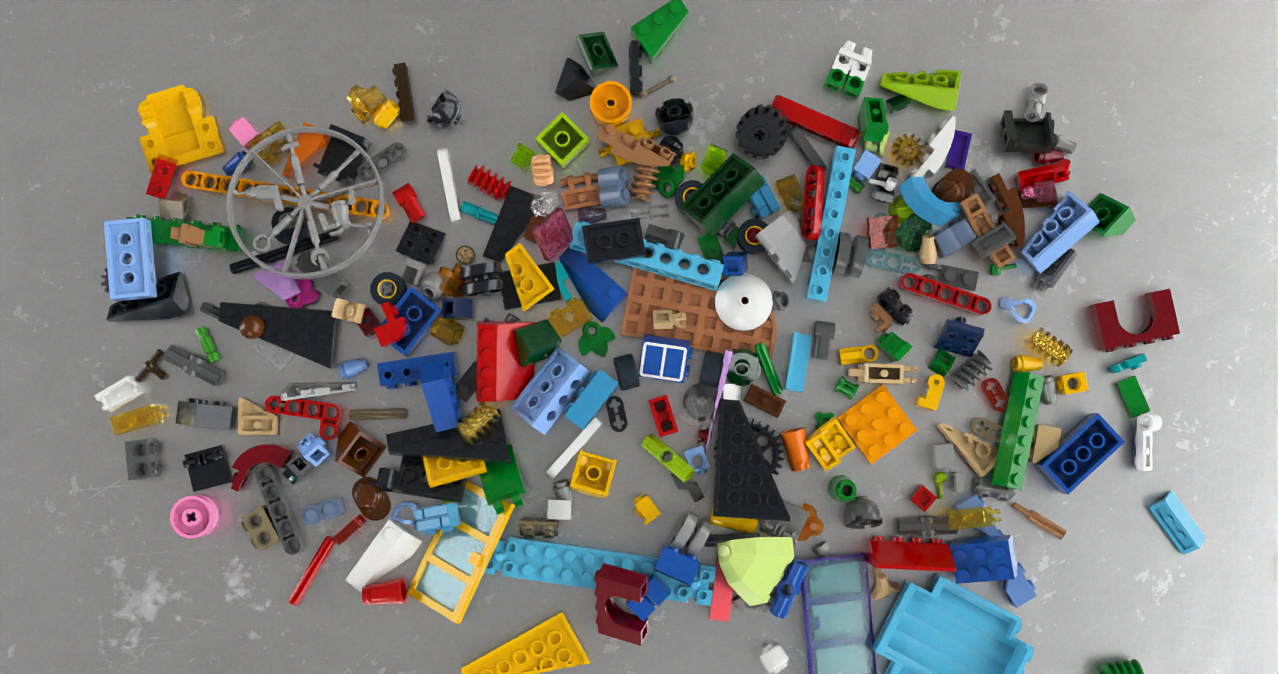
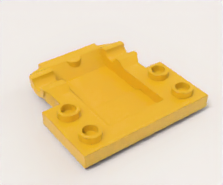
M182 84L146 95L147 99L139 104L137 110L141 115V122L149 132V135L139 137L150 174L153 172L158 154L178 160L177 168L226 153L215 117H203L201 99L194 88H185V85Z

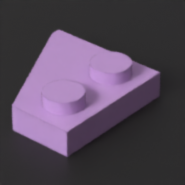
M284 258L271 265V267L283 270L286 259ZM266 269L252 275L257 282L261 283L283 301L301 292L296 279L283 277Z

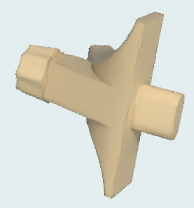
M873 568L876 580L875 588L870 592L873 600L887 598L891 594L901 591L898 583L889 581L886 574L880 568Z

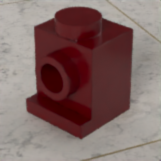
M368 307L364 310L361 324H357L366 337H371L375 334L374 328L379 327L382 322L373 309ZM365 317H369V323L367 324L363 322Z

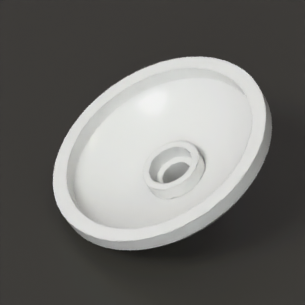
M752 274L732 275L722 282L716 292V312L724 324L735 330L747 331L759 327L767 320L772 310L773 300L769 287L761 278ZM743 297L747 298L748 304H742L741 299Z

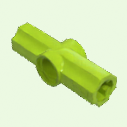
M652 433L647 435L641 446L682 482L688 481L693 476L695 469ZM672 454L671 460L665 462L664 457Z

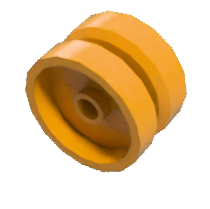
M607 81L599 84L593 90L590 96V110L594 120L602 126L607 123L617 127L629 119L632 110V98L624 85L616 81Z

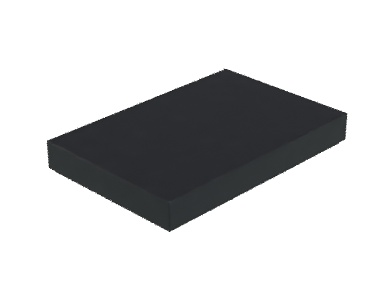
M640 218L582 226L588 265L646 256Z
M555 262L537 265L555 290L535 305L562 300L556 276ZM510 270L503 271L499 278L504 280L505 290L501 291L505 310L521 308V302Z

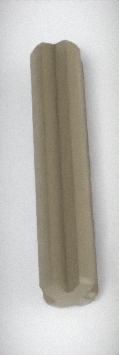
M405 408L349 410L350 420L406 418Z

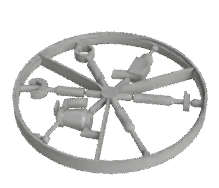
M313 126L294 127L265 138L255 145L238 164L227 192L226 210L228 223L240 248L254 262L267 271L293 279L324 277L336 273L353 263L370 246L383 218L384 189L379 172L373 161L361 146L352 139L327 128ZM303 133L325 134L336 137L356 149L353 154L337 170L332 171L317 185L318 188L310 195H307L299 158L295 155L294 148H298L300 145L298 141L293 142L292 135ZM285 137L288 144H284L281 151H291L292 156L290 159L301 196L258 155L262 149ZM360 153L368 161L375 174V180L318 195L320 190L324 191L338 177L339 172ZM256 156L298 197L286 194L280 196L278 185H257V187H251L244 192H238L236 185L245 167ZM378 185L379 205L374 225L372 222H367V224L351 223L349 221L348 205L356 204L354 191ZM347 193L349 196L347 202L345 200H338L332 202L331 205L319 202ZM246 194L247 197L257 198L259 201H274L275 209L279 212L284 211L282 200L298 203V206L290 213V216L287 214L272 229L268 236L261 234L254 238V250L250 252L246 248L234 222V195ZM312 207L331 210L336 222L335 224L330 225L324 213L317 215L325 232L339 229L338 231L330 232V236L340 235L349 227H368V237L350 257L330 268H327L322 256L326 255L330 260L329 254L324 249L319 248L320 240L311 212ZM299 213L283 270L275 269L255 257L257 251L260 253L269 252L272 248L271 238L278 235L293 221L292 218ZM306 214L311 240L316 248L311 253V261L315 266L319 267L316 263V260H318L321 271L310 273L288 272ZM261 239H266L268 242L264 249L258 248L257 245Z

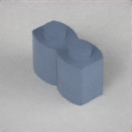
M613 166L598 170L601 207L613 208L628 205L630 199V192L627 189L629 174L625 167Z
M959 217L950 223V228L945 230L942 227L934 232L935 247L942 258L978 238L967 218L961 220Z
M334 497L322 503L307 506L300 513L304 525H314L325 519L342 515L346 508L342 497Z

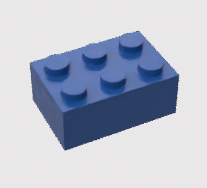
M410 287L396 304L399 312L397 318H406L407 331L399 342L392 344L395 349L407 357L410 356L442 315V310L413 287ZM385 318L384 321L380 324V326H382V325L388 323V321H387L386 318Z
M444 359L421 363V386L436 432L459 427V419H462L460 398H456V385L454 381L451 382L450 378L452 376L450 365H446Z
M1012 535L953 540L949 545L956 567V572H954L956 584L1015 579L1018 574Z

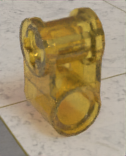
M795 174L777 180L778 191L788 211L791 210L792 213L799 212L804 205V197ZM793 199L795 201H799L797 206L795 204H791Z

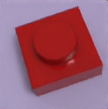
M920 485L909 498L923 512H926L937 499L923 485Z

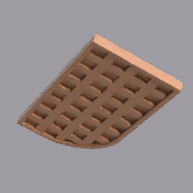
M633 267L620 335L644 339V334L688 340L690 341V347L693 349L708 350L724 355L726 349H747L756 353L755 345L764 342L772 361L776 340V322L771 310L767 320L755 329L747 331L732 329L722 322L716 312L715 296L717 291ZM721 276L718 288L728 277ZM743 297L741 299L742 304H748V299ZM653 310H672V314L686 313V328H678L673 325V329H654Z

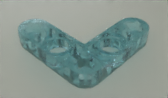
M885 213L876 214L871 221L866 264L871 268L897 273H917L921 268L919 259L912 256L885 252L890 218ZM883 217L882 220L885 221V224L881 226L880 231L874 232V229L877 230L879 227V223L876 220ZM873 236H881L882 244L875 245L872 242ZM876 254V258L882 259L883 255H885L884 266H881V261H876L873 264L869 257ZM890 257H894L898 261V265L895 268L888 265ZM902 259H904L903 263L909 264L911 263V261H913V264L916 265V268L910 271V267L903 266L902 269H900L902 265Z

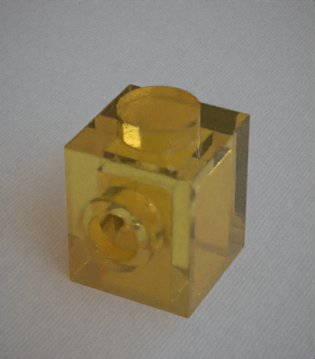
M439 317L433 322L430 335L450 346L458 344L465 327L452 319Z

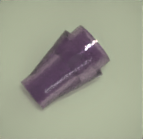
M582 207V209L578 210L580 223L585 221L592 224L607 218L604 207Z

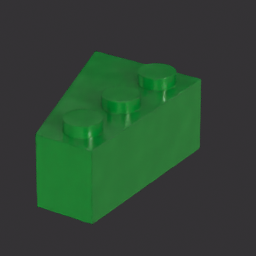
M681 0L669 1L631 26V35L635 40H638V45L642 47V51L651 64L688 18L689 11Z

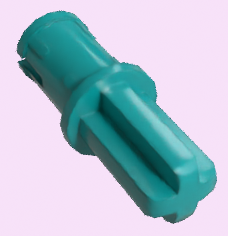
M465 200L460 208V212L475 217V220L480 219L493 225L498 218V214L483 209L481 205L479 207Z

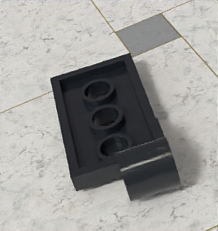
M403 456L399 472L390 468H379L375 488L386 492L462 503L467 478L450 482L448 485L442 484L430 488L428 482H423V476L426 474L423 457Z

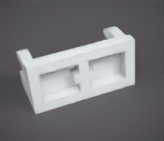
M127 376L94 396L97 401L103 403V410L113 412L145 392L139 382L135 380V376Z

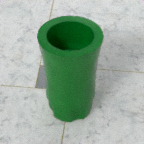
M845 475L833 477L828 484L829 495L838 502L849 501L856 495L857 489L855 484ZM843 486L847 488L845 493L841 492Z

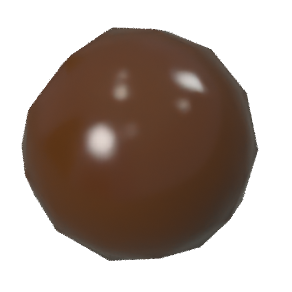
M248 315L241 320L239 330L245 338L256 339L264 332L265 325L258 316Z

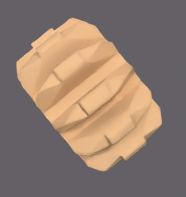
M544 153L533 156L531 159V169L536 186L552 184L554 182V169L551 156Z

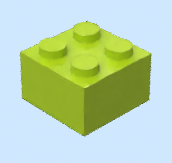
M563 112L535 138L536 143L562 169L590 144V139Z

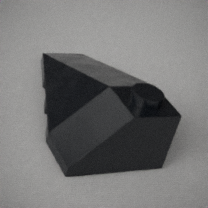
M179 271L158 279L156 284L157 297L125 300L112 304L106 320L108 322L171 319L186 314L189 297L181 272Z

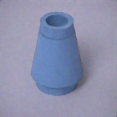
M364 358L341 361L342 363L338 364L342 379H349L367 369Z

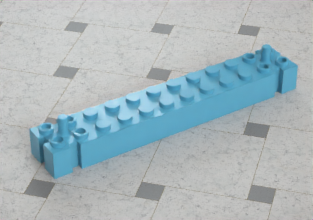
M501 535L484 571L486 574L494 575L499 570L503 571L502 576L596 589L595 573L605 563L649 576L655 573L671 589V594L666 600L688 603V598H693L695 604L711 606L713 589L709 587V582L714 583L716 566L715 564L700 563L691 586H688L654 571L659 556L509 535L507 539H501Z

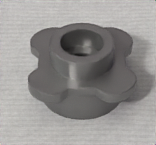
M773 292V309L783 311L789 304L788 295L784 292Z

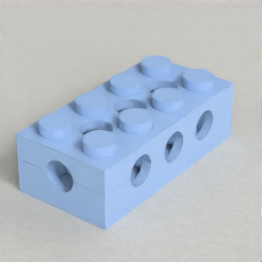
M145 218L104 221L110 299L125 301L157 297L151 221ZM131 237V241L127 243L128 238ZM134 276V280L131 283V277Z
M556 347L510 408L532 427L545 435L592 373L559 347Z

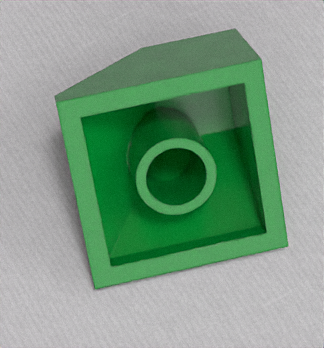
M1102 193L1088 205L1099 220V223L1091 230L1103 237L1122 235L1136 221L1130 207Z

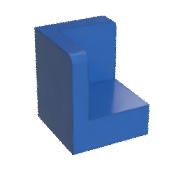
M747 252L726 253L723 256L724 275L742 276L748 270Z

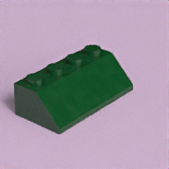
M732 153L689 197L680 209L700 229L712 237L765 183V180L756 168Z

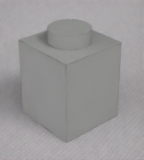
M953 443L930 445L932 468L938 469L939 472L950 471V467H956Z

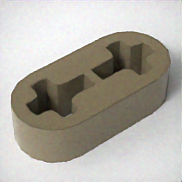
M981 417L974 418L970 422V429L974 434L992 442H1000L1001 437L995 439V435L990 433V430L997 431L999 429V433L1002 434V426ZM982 422L981 425L986 427L987 429H979L977 431V427L975 426V424Z

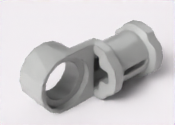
M1035 83L1030 89L1027 99L1028 107L1023 114V117L1029 122H1036L1041 118L1040 111L1044 107L1048 93V87L1043 83ZM1040 90L1043 92V94L1038 95L1034 91Z

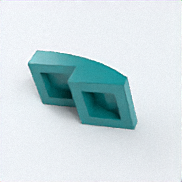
M560 260L556 262L557 281L565 301L568 302L573 298L564 281L570 279Z

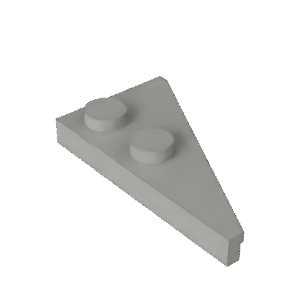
M356 382L289 383L280 393L281 401L307 397L319 398L322 395L356 391Z

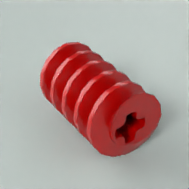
M476 165L467 180V184L472 185L474 183V188L478 189L481 187L482 193L487 191L489 197L494 194L495 200L501 198L502 201L510 188L511 181L509 180L504 184L505 177L497 180L498 173L490 176L491 169L485 173L484 165L479 169L477 168L478 165Z

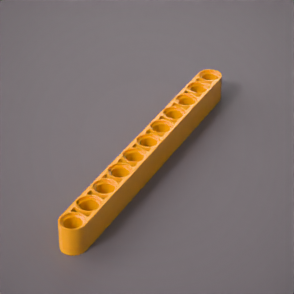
M186 171L181 176V182L185 187L194 191L227 196V185L232 177ZM193 176H195V178H196L195 183L192 184V185H190V184H189L190 178L193 177ZM239 178L236 185L238 192H244L249 185H252V187H257V185H278L280 196L290 191V196L298 197L285 185ZM212 179H214V181H215L214 186L211 187V188H209V187H208L209 181L212 180ZM292 187L301 196L299 188ZM306 189V193L309 195L314 191ZM320 191L318 195H322L329 192ZM246 194L234 195V197L259 201L257 198L247 197ZM340 195L330 198L327 204L331 205L332 202L338 200L347 201L349 196ZM355 197L356 204L348 205L349 215L376 219L379 200ZM282 200L283 205L298 206V203ZM361 203L366 204V209L363 212L358 211V206ZM384 203L385 212L383 213L382 220L388 219L391 214V209L386 203ZM316 207L311 208L313 210L331 212V210H324Z

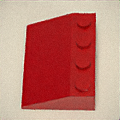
M477 321V402L516 400L534 377V363L521 367L514 330L535 323L534 321Z
M872 536V539H867V563L875 568L956 572L949 546L942 542V539L930 538V542L923 541V538L911 537V541L903 540V537L893 536L892 540H884V536Z

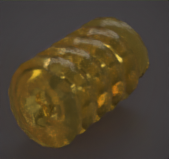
M1043 327L1038 328L1029 340V343H1032L1031 350L1038 347L1037 354H1041L1044 351V358L1052 356L1050 362L1053 363L1057 360L1056 367H1060L1068 360L1073 349L1070 350L1068 344L1063 346L1064 342L1062 340L1057 341L1056 336L1050 337L1051 333L1049 331L1044 333Z
M484 401L479 402V407H474V412L468 413V418L464 417L462 419L463 423L457 424V429L461 436L470 444H473L471 437L478 439L477 431L482 434L484 433L482 426L489 428L487 422H495L494 415L500 418L497 410Z

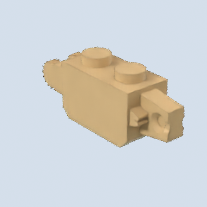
M863 363L858 364V369H848V377H858V382L917 383L915 378H903L904 371L915 372L917 367L904 366L903 364Z

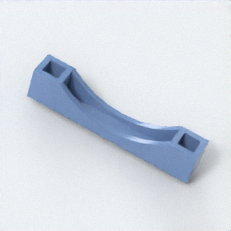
M970 494L952 505L963 523L978 529L986 537L1004 535L1000 529L997 530L994 523L996 521L992 514L986 512L984 508L986 504L981 496L977 497L975 494ZM1017 563L1018 574L1016 578L1003 580L1002 582L1003 592L1011 605L1016 608L1036 597L1034 592L1036 588L1030 579H1026L1024 575L1026 573L1025 569L1020 563Z

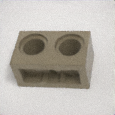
M267 505L260 506L241 517V524L244 530L251 535V543L255 549L258 548L259 551H262L280 541ZM255 515H257L260 518L259 525H255L253 523V517ZM264 532H266L269 535L268 542H265L262 539V534Z

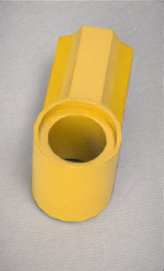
M873 345L840 348L841 365L872 362L877 359L879 352ZM867 348L873 350L874 355L871 359H867L864 356V351Z

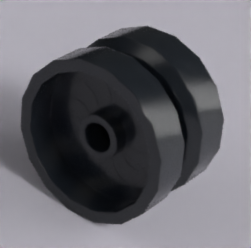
M488 262L460 268V279L472 281L462 286L463 296H485L505 290L503 279L492 278L502 273L501 263Z

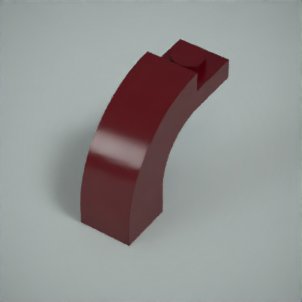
M279 444L258 445L246 450L236 459L231 467L238 470V473L236 472L233 475L230 489L237 492L243 491L252 470L260 463L267 462L283 469L290 461L295 450Z

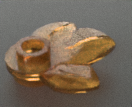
M456 263L452 270L443 266L440 267L439 276L443 283L440 284L439 289L446 296L464 297L462 286L465 282L460 279L459 269L462 266L459 263Z
M806 503L803 504L802 509L810 512V515L797 541H806L810 536H818L824 530V524L817 517L816 509ZM812 523L817 525L816 530L811 529Z

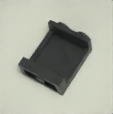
M1004 110L1000 125L1005 152L1051 153L1053 146L1057 144V134H1054L1055 122L1051 118L1050 112H1046L1044 118L1039 121L1029 122L1024 118H1013L1012 110Z

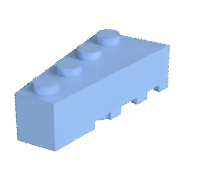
M1069 190L1064 195L1065 198L1061 204L1058 203L1054 208L1055 212L1052 216L1043 222V227L1039 233L1036 232L1021 251L1028 263L1040 274L1099 223L1094 211Z

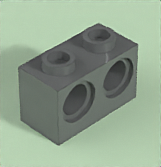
M154 439L125 442L128 480L158 477L160 471L159 463L156 461L158 446ZM141 445L145 446V453L143 455L139 451ZM143 464L147 466L145 474L141 470Z

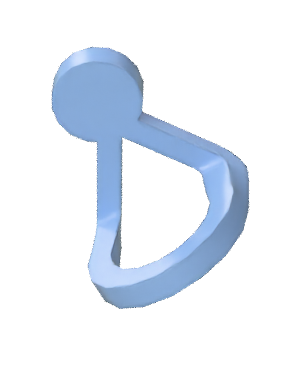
M1004 297L1000 301V306L1005 310L1010 309L1017 321L1021 323H1028L1036 311V305L1030 299L1013 301L1009 297ZM1029 304L1031 307L1029 315L1023 319L1017 314L1013 307L1014 305Z
M412 502L398 504L392 511V519L399 523L414 524V529L417 530V520L415 517L417 505ZM403 507L413 509L415 521L397 518L398 511Z

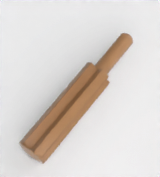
M1016 502L1012 504L1013 508L1027 516L1026 519L1060 540L1065 536L1067 530L1034 510L1029 511Z

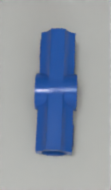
M795 558L792 560L783 581L777 587V595L769 610L774 616L782 619L786 618L796 595L801 591V583L809 568L807 563ZM787 584L791 587V593L787 590Z

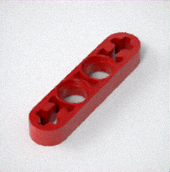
M811 165L806 171L802 220L803 238L813 241L817 240L821 233L825 181L824 168L816 165ZM816 189V194L812 197L813 190ZM814 208V215L811 217V210Z

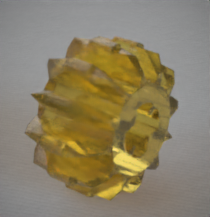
M903 134L902 138H896L897 143L892 144V147L896 150L892 151L891 154L898 156L895 159L896 162L900 159L902 160V166L906 162L909 166H912L913 161L918 163L920 161L919 157L924 155L920 151L924 148V145H918L921 138L915 141L914 134H911L909 138L907 134ZM907 146L908 149L911 148V152L909 154L908 151L905 152L904 150Z

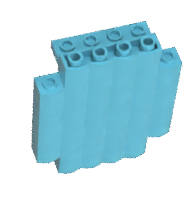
M936 574L930 583L928 591L908 580L906 581L889 616L884 622L881 632L874 642L872 650L891 660L885 674H1024L1026 663L1033 657L1034 647L1014 637L1020 631L1023 619Z

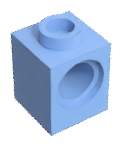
M865 150L852 169L853 177L861 182L863 180L867 182L882 160L868 150Z
M702 445L683 451L687 463L695 469L694 473L696 476L707 472L706 468L710 466ZM696 455L702 457L703 462L700 466L692 464V458Z

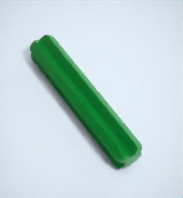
M757 343L755 350L772 393L774 395L781 394L783 389L765 343Z

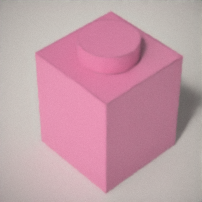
M244 117L233 121L229 128L230 132L242 146L248 150L263 138Z

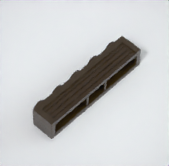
M405 62L393 64L392 72L396 77L394 84L398 89L396 96L400 102L398 103L401 110L400 120L405 125L416 123L407 64Z

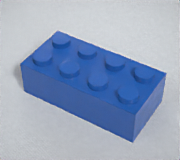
M1091 413L1059 442L1056 450L1035 465L1061 493L1070 494L1125 441L1099 413Z

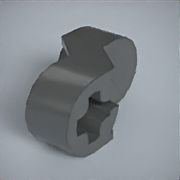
M673 473L671 474L678 489L688 490L694 502L705 498L697 482L686 481L684 483Z

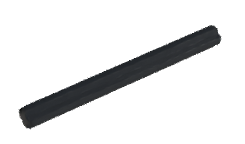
M338 230L319 234V246L339 240L340 235L330 236L329 234ZM311 237L297 243L293 255L315 248ZM290 245L256 255L255 257L265 264L285 258ZM251 258L229 265L232 274L259 266Z

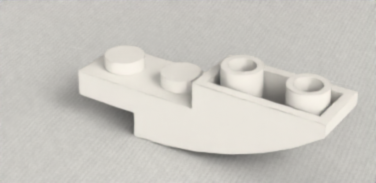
M954 116L949 120L945 118L939 125L941 130L937 135L933 133L926 141L929 144L925 148L929 152L920 160L922 165L919 168L915 167L908 176L923 177L926 173L932 177L945 160L954 138L956 118Z

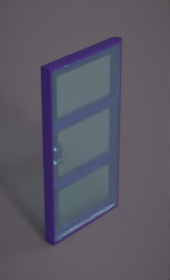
M866 553L802 559L801 561L809 566L801 583L809 674H877L875 651L872 650L874 637Z

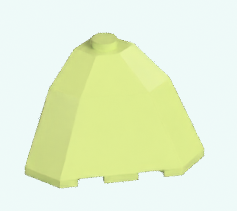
M754 537L735 539L717 544L719 564L728 584L749 606L768 602L771 597L769 594L774 586L779 584L787 564H791L794 559L793 540L791 537Z

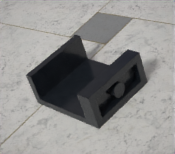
M330 124V130L349 137L361 146L365 152L367 151L370 141L365 137ZM331 136L320 164L314 163L313 167L318 169L317 173L327 177L332 171L337 170L356 149L345 141ZM360 153L339 172L335 180L343 184L346 181L353 184L357 168L361 165L364 156Z

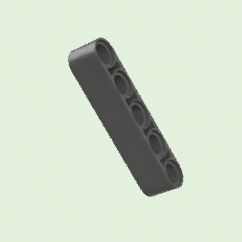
M270 464L257 467L255 477L283 549L290 555L303 551L305 541L277 469ZM265 468L270 471L268 478H265L262 474ZM271 486L277 489L275 496H272L269 492ZM278 504L284 507L283 514L277 512ZM285 522L291 525L290 532L284 530ZM292 540L298 543L297 550L291 548Z

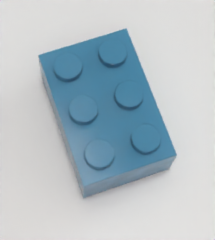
M601 369L598 372L594 370L588 378L591 382L587 387L582 386L576 394L578 396L575 402L570 401L564 409L567 412L564 416L582 430L587 427L619 385L618 382Z

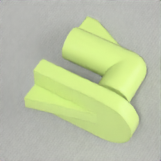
M890 132L885 134L882 142H880L879 157H884L885 145ZM864 141V150L877 152L878 144H873V141Z

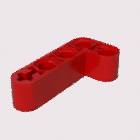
M270 396L265 401V408L271 413L320 419L319 434L325 440H334L341 433L343 408L338 404L306 399L281 401V396ZM273 402L282 403L284 407H275ZM293 402H297L299 405L296 412H293L291 409ZM313 404L318 408L315 415L310 412V407ZM331 407H335L337 410V414L333 418L329 415ZM329 426L334 429V434L331 437L326 434V429Z

